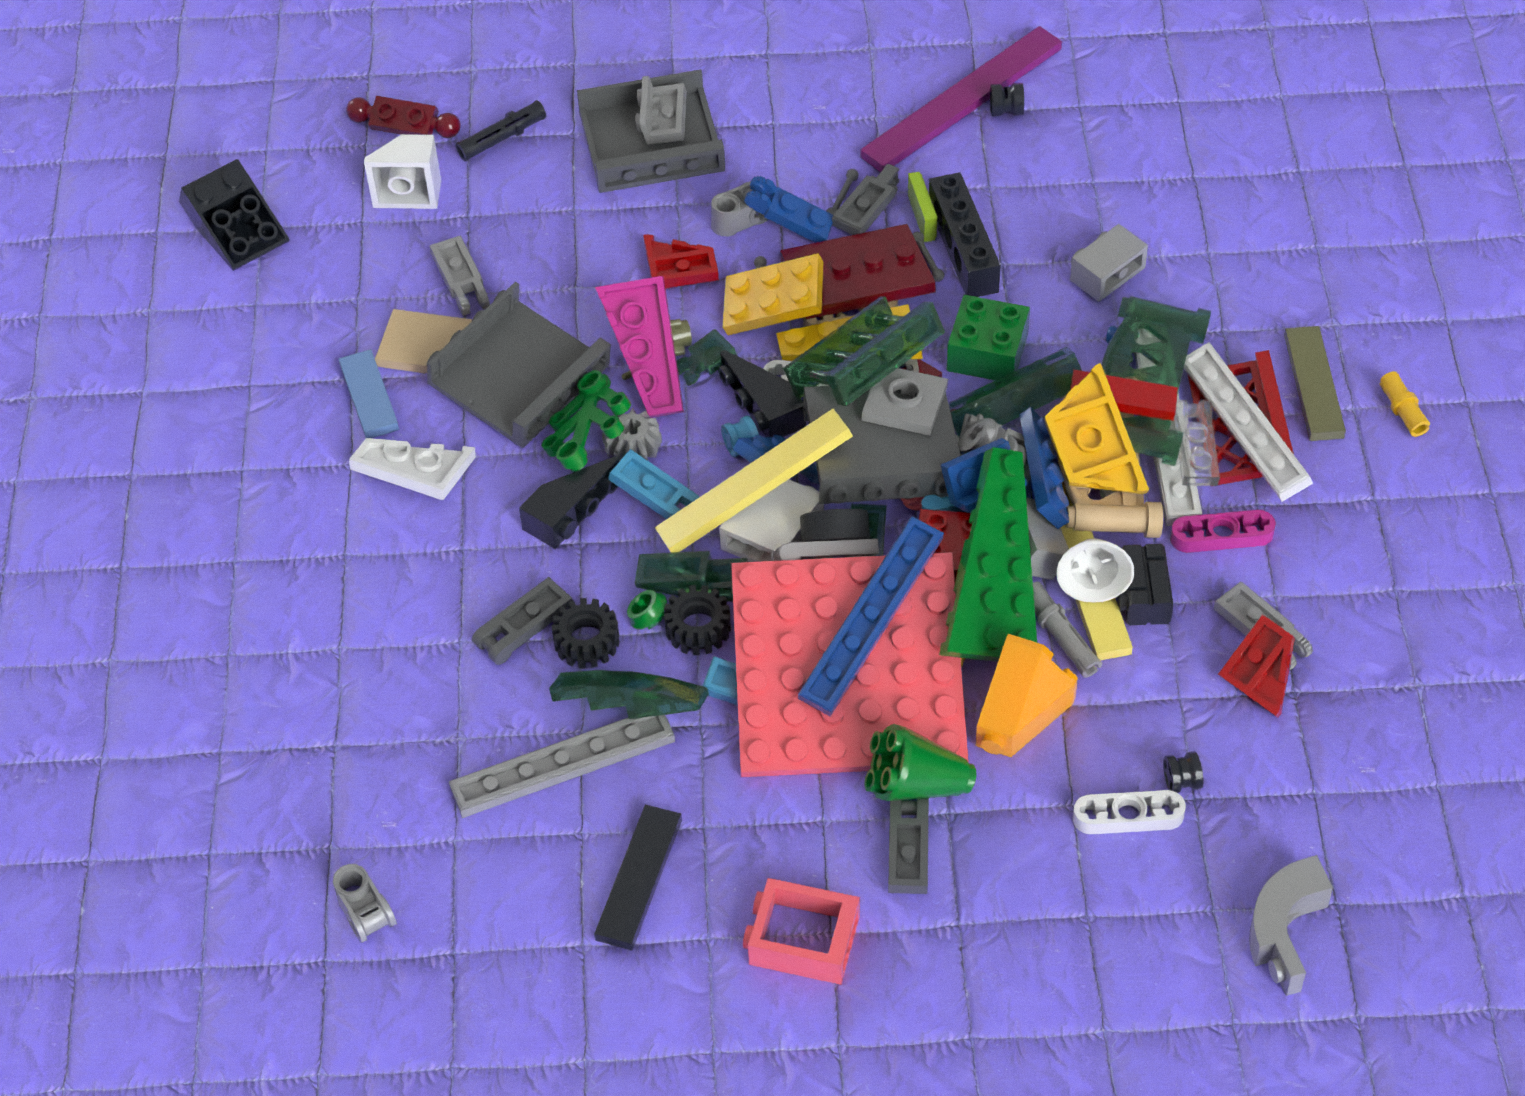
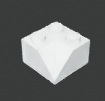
M401 134L365 157L364 165L373 208L437 209L441 175L434 135Z

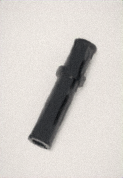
M535 100L532 104L517 112L510 111L506 113L504 119L482 129L461 142H457L455 144L456 150L461 159L466 162L471 157L493 147L512 135L519 136L523 134L525 128L547 117L543 105L538 100Z

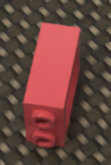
M767 878L764 892L757 891L755 896L753 914L757 916L754 926L747 925L744 934L743 948L748 949L749 965L842 985L860 918V897ZM774 904L838 917L829 952L823 953L764 940Z

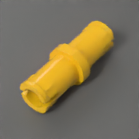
M1396 371L1383 375L1379 385L1390 400V407L1393 413L1401 417L1412 437L1425 434L1430 428V422L1421 411L1417 396L1407 389Z

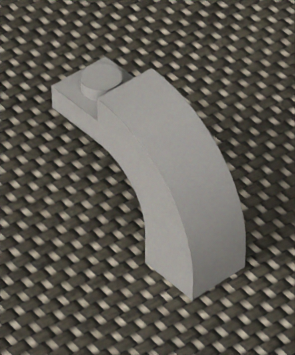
M1317 855L1298 860L1283 867L1266 882L1257 898L1251 922L1249 943L1254 964L1258 966L1268 963L1273 981L1275 983L1280 982L1286 996L1301 992L1306 971L1288 935L1287 926L1301 915L1328 908L1333 890Z

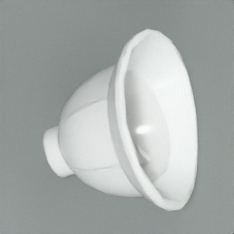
M1087 539L1071 547L1063 554L1057 566V581L1061 589L1076 600L1092 603L1104 602L1118 597L1128 589L1133 581L1134 565L1130 556L1116 544L1101 539Z

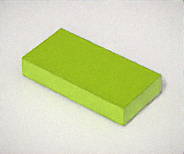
M920 172L908 173V199L918 227L924 235V242L935 241V238H937V215L924 179Z

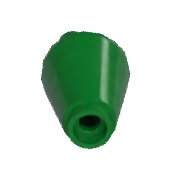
M891 724L883 732L876 731L871 738L870 751L873 757L871 769L868 770L865 776L864 786L866 791L873 792L876 798L886 801L959 796L962 793H970L975 785L976 768L974 764L968 763L967 759L904 726Z

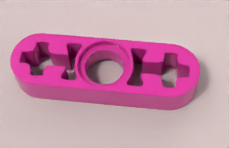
M1264 510L1183 516L1174 521L1170 541L1175 549L1185 553L1264 546L1273 539L1276 522L1274 517ZM1253 525H1259L1260 529L1263 531H1258L1257 527ZM1218 526H1226L1233 533L1229 536H1219L1213 529ZM1202 529H1206V537H1204V530L1202 531ZM1187 531L1193 537H1186V534L1182 532Z

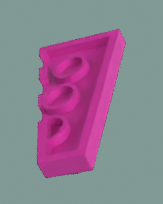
M658 276L595 287L650 418L684 413L664 277Z

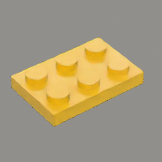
M819 253L726 276L723 329L727 335L822 313L823 260Z

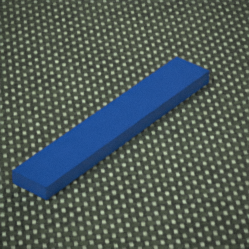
M911 516L798 693L799 700L831 717L941 543L944 536L943 532Z

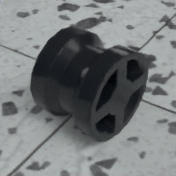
M1187 752L1184 757L1176 758L1174 755L1164 757L1163 770L1168 790L1179 793L1182 788L1190 787L1193 790L1203 788V770L1197 752Z

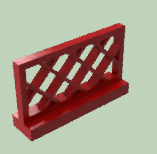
M1269 350L1255 352L1256 360L1227 365L1235 377L1251 373L1252 379L1243 388L1252 400L1258 404V408L1293 453ZM1188 375L1211 486L1263 477L1256 466L1250 462L1251 459L1247 454L1241 458L1229 452L1237 440L1229 429L1223 425L1224 423L1220 417L1214 420L1203 414L1210 404ZM1217 431L1230 437L1222 447L1209 441ZM1223 458L1236 464L1231 471L1216 473L1215 467Z

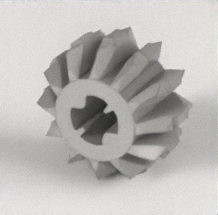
M633 408L629 414L618 415V418L625 426L624 431L618 437L608 439L602 433L605 452L608 457H617L619 462L630 449L648 460V457L656 458L658 448L661 447L660 443H662V436L656 418H650L647 411L636 414Z

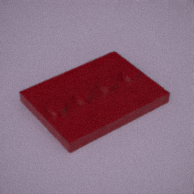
M908 224L780 250L781 262L819 253L823 260L822 313L805 317L806 320L936 292L935 280Z

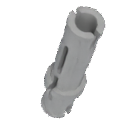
M1034 582L1033 592L1035 614L1038 617L1037 622L1043 629L1046 627L1084 678L1094 675L1098 671L1097 668H1101L1102 662L1065 616L1066 611L1061 604H1056L1040 582Z

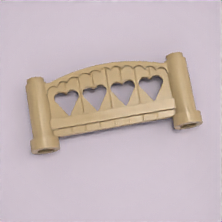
M1131 370L1129 375L1105 374L1147 382L1145 371ZM1062 372L1061 375H1054V396H1060L1063 399L1066 397V394L1070 391L1072 373ZM1120 412L1140 464L1134 414ZM1057 458L1059 468L1064 476V487L1073 506H1067L1069 523L1066 524V528H1073V531L1143 533L1145 538L1161 537L1163 529V506L1161 502L1144 503L1143 494L1115 491L1100 500H1093L1088 497L1091 488L1068 485L1059 458Z

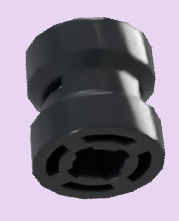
M1013 83L1010 87H1003L1001 84L990 85L991 116H1001L1007 112H1011L1013 115H1024L1023 83Z

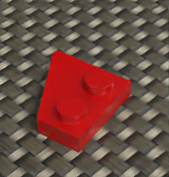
M643 235L651 278L663 276L665 288L719 281L713 247L699 244L690 245L684 241L674 239L671 244L654 241V235Z

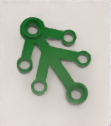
M599 370L590 371L581 377L577 384L579 395L561 411L551 416L549 424L555 433L546 437L541 444L549 457L556 456L565 469H570L572 472L581 470L588 462L587 451L584 446L591 423L593 422L600 426V429L608 439L616 438L625 428L618 415L624 414L631 407V402L625 393H617L610 389L611 380ZM598 401L606 402L614 415L610 416L597 408ZM577 410H579L572 418H570V416H572ZM574 431L572 440L564 443L563 440Z

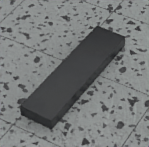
M645 804L594 933L595 941L633 950L681 825V813Z

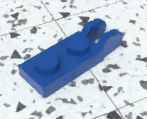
M754 176L749 185L752 191H749L744 199L747 206L763 214L765 218L814 243L828 239L833 224V214L776 187L773 181L765 179V177Z

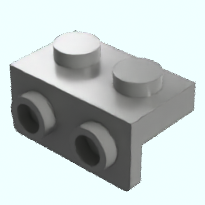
M649 76L642 77V89H637L640 113H636L635 121L637 131L643 133L647 145L684 141L687 97L684 83L653 87Z

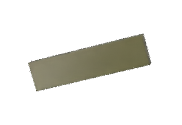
M1320 327L1285 328L1284 338L1309 441L1344 439L1346 429Z

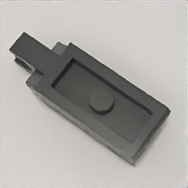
M887 164L877 177L867 175L833 215L832 226L852 235L865 233L895 197L898 188L896 185L899 183V168Z

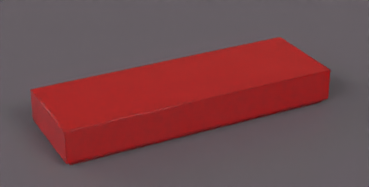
M1073 369L1070 390L1075 385H1078L1090 372ZM1105 375L1119 412L1174 421L1178 387Z

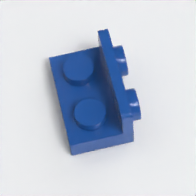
M1000 438L940 465L950 504L965 512H971L976 509L979 495L976 488L984 452L993 447L1011 450L1009 441Z

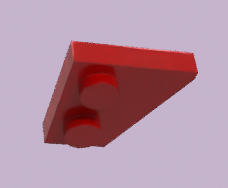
M1262 614L1218 675L1279 718L1282 714L1295 637Z

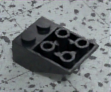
M239 159L181 187L179 198L181 206L195 228L233 271L290 241Z

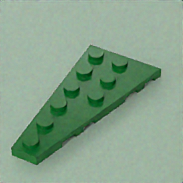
M993 447L984 452L976 488L979 493L976 509L972 510L969 523L972 524L969 538L964 541L953 589L956 597L953 611L949 612L947 616L946 626L949 629L946 642L941 643L939 652L941 656L998 662L1008 634L1037 642L1023 452Z

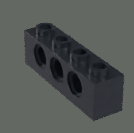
M961 172L930 178L929 196L937 215V228L965 295L980 297L998 293L1001 265Z

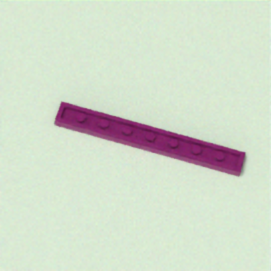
M1038 26L860 149V157L880 172L887 164L895 166L990 99L991 84H1001L1003 87H1008L1060 51L1062 41L1041 26Z

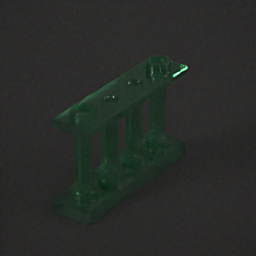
M881 296L783 367V370L796 398L804 396V387L825 384L830 386L837 404L847 406L944 334L945 330L933 302L924 301L905 316H897L892 314L886 297Z

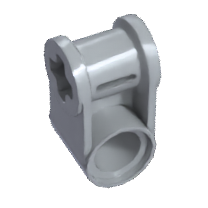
M746 182L737 188L719 193L713 197L711 202V228L717 235L732 236L739 231L762 224L768 220L763 214L747 206L744 201L746 194L752 191L749 186L750 182Z
M347 864L335 872L333 885L339 906L361 943L367 941L368 935L384 926L389 925L393 927L397 924L388 902L378 892L362 866ZM351 886H360L355 891H345Z

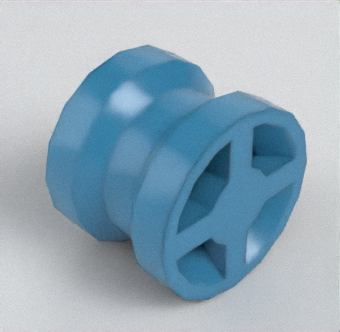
M748 415L741 417L738 423H726L721 426L724 443L732 457L739 456L733 450L738 438H749L759 435L755 423Z

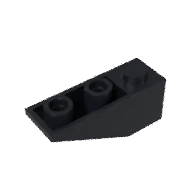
M726 350L720 351L721 366L718 367L720 379L725 386L730 385L734 391L737 404L741 409L746 408L758 432L762 431L765 437H773L774 435L784 437L806 427L803 417V400L789 381Z
M614 456L542 484L519 507L522 530L556 549L565 539H569L574 534L577 526L587 516H591L597 510L599 503L609 493L611 494L616 491L618 486L608 479L610 472L619 463V459Z

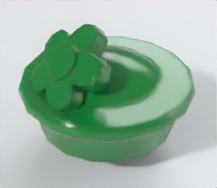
M645 590L635 596L627 609L631 626L635 629H652L664 619V608L667 603L666 596L653 590Z

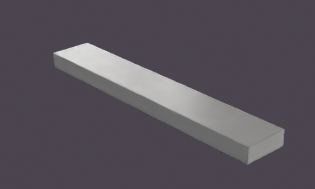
M659 706L449 781V786L462 818L673 743L675 742V736L662 707Z

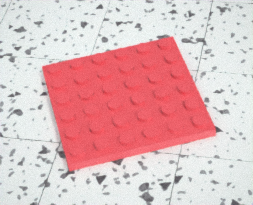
M952 552L934 553L831 717L799 700L798 693L886 556L731 563L741 777L868 771L871 769L873 757L870 751L871 738L876 731L883 732L891 724L904 726L967 759L969 762L961 658L939 655L941 643L946 642L949 629L946 626L947 616L949 612L953 611L956 597L953 591L955 582Z

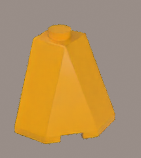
M1008 634L977 723L975 746L983 748L991 754H1002L1008 757L1015 755L1073 705L1076 698L1078 677L1069 668L1062 671L1052 661L1054 654L1045 645Z

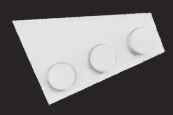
M366 438L350 457L349 464L350 470L444 500L476 458L475 447L463 446L462 451L444 450L443 444L431 443L430 448L411 447L408 441Z

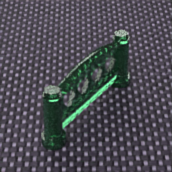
M1130 296V298L1123 297L1118 317H1122L1124 320L1112 336L1101 362L1105 375L1121 378L1132 376L1139 381L1178 387L1179 390L1189 343L1192 341L1203 344L1211 310L1198 308L1196 312ZM1146 329L1162 342L1140 345L1135 342V339L1139 338L1137 330ZM1134 352L1141 353L1156 366L1134 369L1129 365V363L1133 362L1131 354ZM1140 415L1122 418L1136 453L1162 459V464L1175 467L1184 432L1170 429L1171 421Z

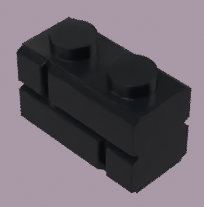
M1146 544L1144 547L1141 545H1124L1122 549L1130 556L1134 565V577L1128 589L1117 597L1119 610L1125 611L1129 626L1146 625L1147 623H1151V625L1168 624L1172 618L1173 598L1165 546L1163 544Z

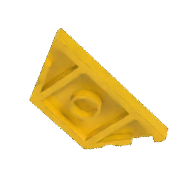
M1101 363L1097 364L1044 418L1069 486L1137 494L1148 493V485Z

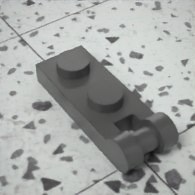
M548 577L477 629L472 636V642L479 649H486L488 657L495 664L501 665L508 660L514 650L552 623L554 615L559 616L558 610L562 606L568 610V602L573 599ZM500 633L505 635L499 641L495 639Z
M929 798L890 801L888 893L927 894ZM901 815H916L917 818H901Z

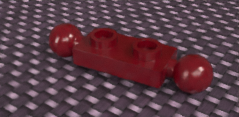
M376 96L373 106L366 99L356 97L351 99L346 107L347 115L352 121L361 123L370 118L368 122L369 127L377 131L400 135H432L433 129H435L440 136L452 138L459 133L461 128L459 118L453 113H443L437 117L439 111L434 105Z

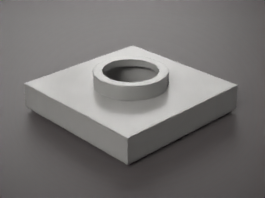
M880 364L864 405L861 421L931 436L947 390L948 379ZM901 389V394H909L915 398L909 400L900 399L893 392Z

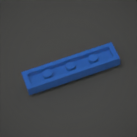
M1030 407L1019 415L1036 508L1050 523L1059 529L1069 523L1067 512L1069 501L1062 486L1064 476L1059 468L1058 456L1044 421L1045 416L1040 417Z

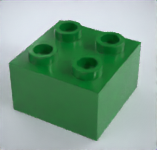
M963 294L948 342L947 371L1013 384L1028 336L1030 307Z

